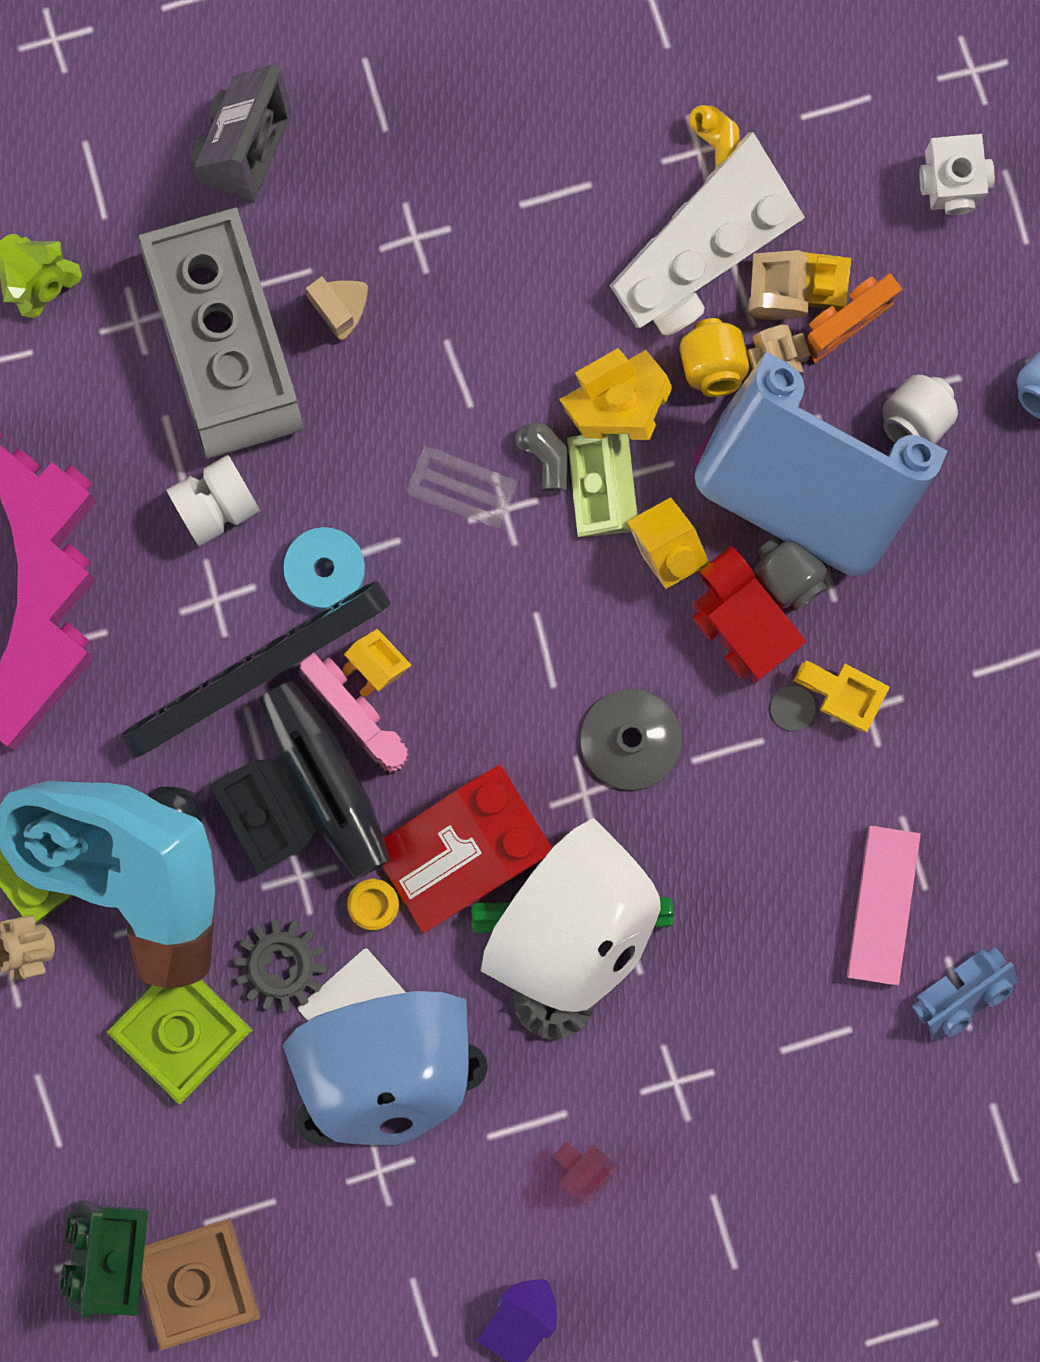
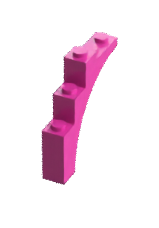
M0 445V499L11 524L18 563L17 606L8 645L0 660V741L7 747L16 750L94 659L84 649L90 642L89 639L68 622L61 629L57 625L96 580L86 571V568L92 563L69 543L62 550L59 546L97 501L87 492L93 484L70 464L62 471L51 462L38 477L35 474L41 469V466L25 452L17 448L13 454H10Z

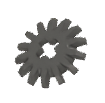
M279 919L271 920L273 929L271 934L266 935L260 925L253 928L260 939L256 944L243 938L240 945L249 950L250 954L248 958L235 957V965L247 966L248 974L237 977L239 985L252 981L255 987L246 995L251 1001L260 993L266 995L263 1005L264 1009L270 1010L274 999L278 998L281 999L282 1010L290 1011V997L296 995L302 1006L309 1002L303 992L306 986L317 992L320 991L322 985L311 978L313 972L327 973V966L315 965L313 957L325 953V949L323 946L310 950L307 944L316 935L311 929L300 938L296 936L299 922L292 920L288 932H281ZM281 950L284 957L293 956L296 961V965L289 969L290 978L286 980H281L278 973L270 975L267 971L266 965L273 962L272 953Z

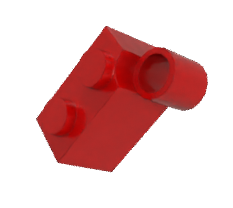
M729 546L698 571L699 576L709 591L693 603L692 607L697 613L692 617V620L708 640L711 641L715 637L720 640L729 652L724 656L726 663L742 681L749 676L754 684L758 683L807 642L758 582L744 558L732 546Z

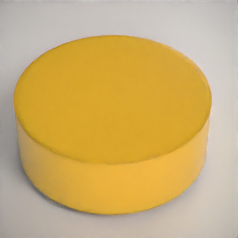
M379 879L364 880L358 883L350 892L347 905L348 912L352 920L364 929H383L389 926L398 914V895L393 887L385 881Z

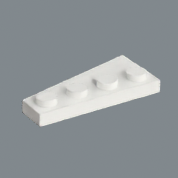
M753 132L748 133L738 143L737 148L722 164L718 165L708 176L702 187L688 202H685L672 216V220L655 238L648 242L610 284V287L636 328L643 327L805 218Z

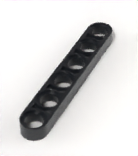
M373 581L357 589L133 724L120 735L121 739L134 758L148 753L379 614L390 605L389 598L378 581Z

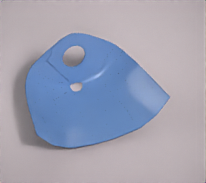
M406 992L344 1006L317 1015L296 1028L282 1046L305 1107L313 1122L322 1133L332 1140L342 1143L400 1145L418 1138L453 1115L464 1099L468 1079L466 999L444 992ZM389 1092L395 1097V1101L391 1103L377 1104V1098L382 1093ZM404 1117L412 1121V1126L401 1133L388 1134L380 1129L382 1123L392 1118Z

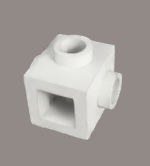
M982 134L931 138L925 150L926 164L920 165L919 169L922 195L930 196L931 210L945 209V214L963 215L974 212L976 210L975 206H981L988 194V190L994 188L995 182L993 161L984 157Z

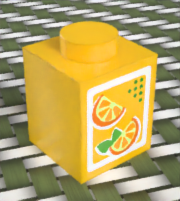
M671 497L627 521L643 559L665 589L698 572L709 563L694 526Z

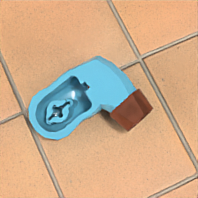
M46 781L25 786L6 795L0 804V850L18 877L37 889L75 895L93 904L118 908L127 920V934L136 975L144 983L165 989L178 988L194 984L207 975L211 964L214 931L215 882L212 848L204 826L197 818L162 805L134 788L112 783Z

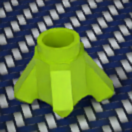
M10 234L0 240V283L3 302L16 303L22 316L30 318L40 316L46 306V302L53 300L60 293L62 286L71 288L81 281L82 273L79 264L63 259L60 241H31L27 237L22 238L18 234Z

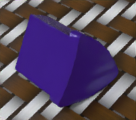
M544 1279L520 1282L506 1290L497 1301L499 1308L484 1327L477 1342L507 1362H526L543 1338H550L556 1329L557 1306L549 1283Z

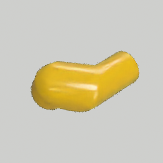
M699 105L691 111L689 115L690 127L697 135L715 148L716 169L737 148L740 142L739 128L732 119L714 106Z

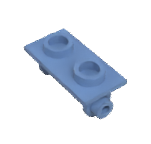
M996 947L991 948L989 951L981 949L954 969L956 975L964 983V986L958 990L945 976L917 996L918 1002L911 1007L923 1023L929 1020L927 1023L935 1042L945 1035L953 1037L959 1034L971 1023L972 1015L986 1005L989 1007L997 1006L1013 992V986L1018 983L1014 966L1011 962L1005 965L1006 961Z

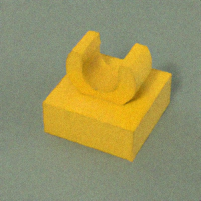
M803 252L807 255L805 302L808 303V307L828 309L833 306L836 310L840 311L846 306L851 258Z
M376 629L356 641L344 654L349 662L344 665L342 672L346 677L356 670L363 674L368 682L359 693L365 697L376 690L379 692L399 679L412 665Z

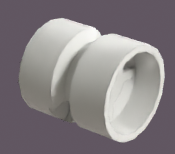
M229 455L205 467L203 478L200 480L189 476L166 489L199 547L223 534L225 523L230 522L237 526L261 512Z

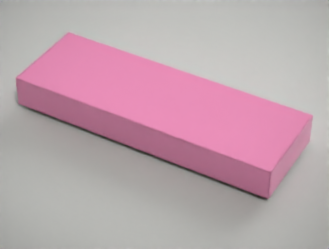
M868 826L846 978L899 985L921 833Z

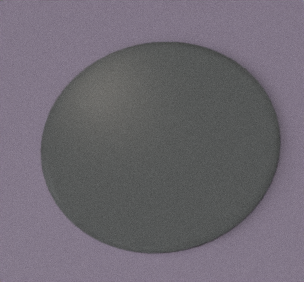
M787 686L774 695L770 710L772 718L778 726L788 731H799L806 728L813 721L816 705L812 695L804 688Z

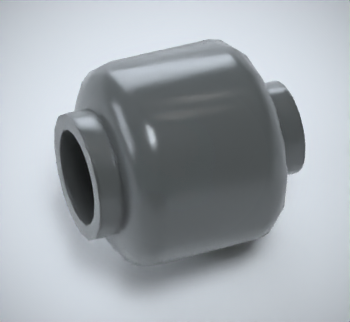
M775 536L756 551L761 560L753 569L755 578L780 609L791 606L796 612L827 588L823 582L828 574L827 565L798 543L784 541Z

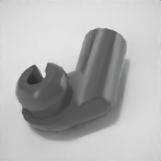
M532 422L529 425L521 426L516 433V443L520 450L533 452L542 461V490L548 492L567 491L566 445L544 423Z

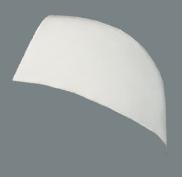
M592 818L574 828L558 842L516 894L494 927L484 950L481 972L544 1005L558 1010L570 1012L588 1010L618 985L640 960L661 910L659 894L650 878L637 862ZM606 940L612 941L613 946L606 953V956H600L598 948L602 942ZM629 946H634V952L627 964L619 971L613 972L614 964L620 954Z

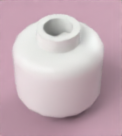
M913 375L907 378L886 400L883 406V426L888 437L896 443L906 435H917L936 444L955 423L958 416L957 404L953 398L954 392L950 385L938 377L930 378L925 375Z

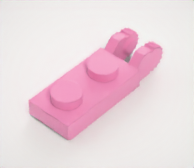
M312 653L300 663L299 676L373 762L380 765L379 769L382 768L384 772L388 771L389 774L401 770V767L405 765L404 762L407 761L406 757L409 755L407 754L408 748H405V743L400 742L401 738L396 732L381 731L375 723L380 720V716L364 697L360 696L355 700L343 687L347 678L340 668L329 657L322 662L315 653Z

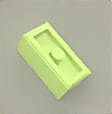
M607 434L605 439L584 438L583 435L567 438L578 537L631 532L627 521L637 516L628 434Z

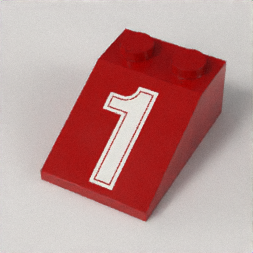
M498 764L384 837L391 861L382 867L424 934L543 861L552 850V846L501 764Z

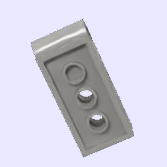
M237 207L139 235L141 254L205 458L209 459L303 431L297 398ZM205 267L211 269L217 277L211 283L202 285L195 283L189 275L193 270ZM222 315L228 318L232 325L225 332L214 333L206 328L204 322L210 316Z

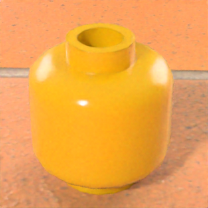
M708 318L697 322L693 326V330L687 333L680 343L681 359L690 387L703 392L708 397H722L735 392L740 388L741 382L746 379L750 371V362L741 330L732 324L722 323L720 319Z

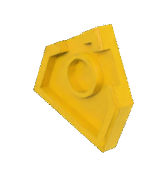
M617 348L575 372L581 387L562 397L560 402L564 411L584 438L605 439L607 434H629L631 440H650L656 426L654 421L660 404L664 405L666 403L672 386L665 372L647 350L628 360L621 350Z

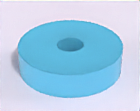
M328 527L311 529L297 537L287 550L284 559V576L287 585L300 602L311 608L324 610L361 588L364 583L366 569L363 554L357 543L340 530ZM328 560L334 564V571L330 576L320 577L316 574L315 568L320 561Z

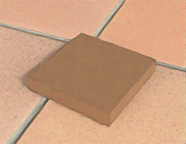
M231 1217L145 1245L141 1287L160 1351L261 1318Z

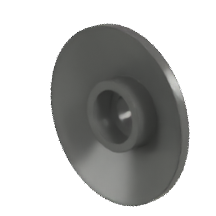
M623 689L604 696L594 704L584 719L580 742L584 760L596 777L618 789L639 790L658 783L673 769L680 754L682 735L676 715L661 698L639 689ZM636 729L641 734L642 740L637 747L631 748L623 743L622 734L625 730Z

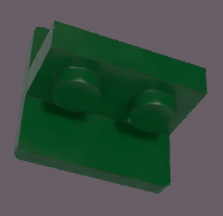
M78 1200L77 1211L69 1212L65 1238L66 1244H73L71 1265L64 1264L62 1267L60 1296H67V1305L79 1317L91 1318L92 1313L138 1315L149 1213L147 1209L93 1205L89 1201Z

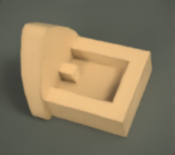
M800 250L753 253L751 297L748 302V314L751 317L762 320H785L799 318L808 314V303L805 302L807 255Z
M321 276L306 288L307 299L340 341H345L354 331L363 315L368 286L366 283L359 281L326 282Z

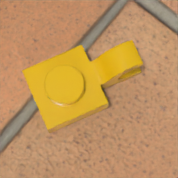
M807 660L805 663H801L793 679L795 683L826 696L819 709L820 711L863 733L868 732L890 688L847 664L841 665L835 676Z

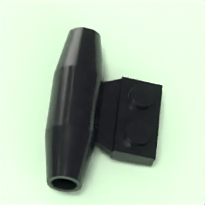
M294 681L284 683L260 697L258 702L278 759L253 760L210 784L257 874H264L305 851L317 832L355 880L390 862L389 852L366 791L332 729Z

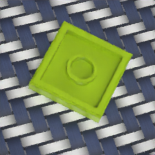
M201 979L194 984L178 988L165 989L152 985L107 1033L180 1105L253 1029Z

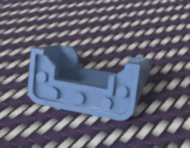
M766 351L722 412L696 468L694 476L696 486L701 494L712 502L784 541L798 543L819 560L851 576H862L870 572L883 556L940 471L947 450L917 435H906L900 438L892 447L888 456L799 408L798 406L805 388L803 378L797 369L789 363Z

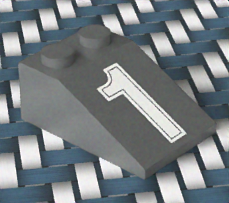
M268 65L233 76L227 91L224 89L218 91L210 112V117L215 118L208 136L204 134L199 136L191 156V162L195 163L194 169L200 182L253 203L255 202L292 114L281 68Z

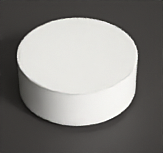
M692 293L654 318L653 321L662 335L668 336L698 319L704 313L705 307L697 294Z

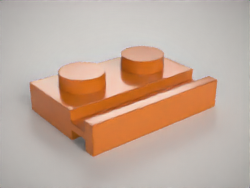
M891 273L879 282L873 276L868 278L849 294L853 300L839 312L831 306L810 322L809 326L813 331L809 333L806 342L811 354L809 358L814 364L894 305L903 289Z

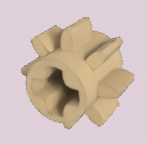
M779 325L763 330L752 337L755 348L747 350L751 372L767 351L797 369L800 375L804 374L801 362L808 361V357L811 356L804 333L792 336L788 325Z
M33 915L0 922V971H9L11 981L45 974L46 971L43 963L49 962L53 958L55 951L54 939L50 930L43 924L35 925Z

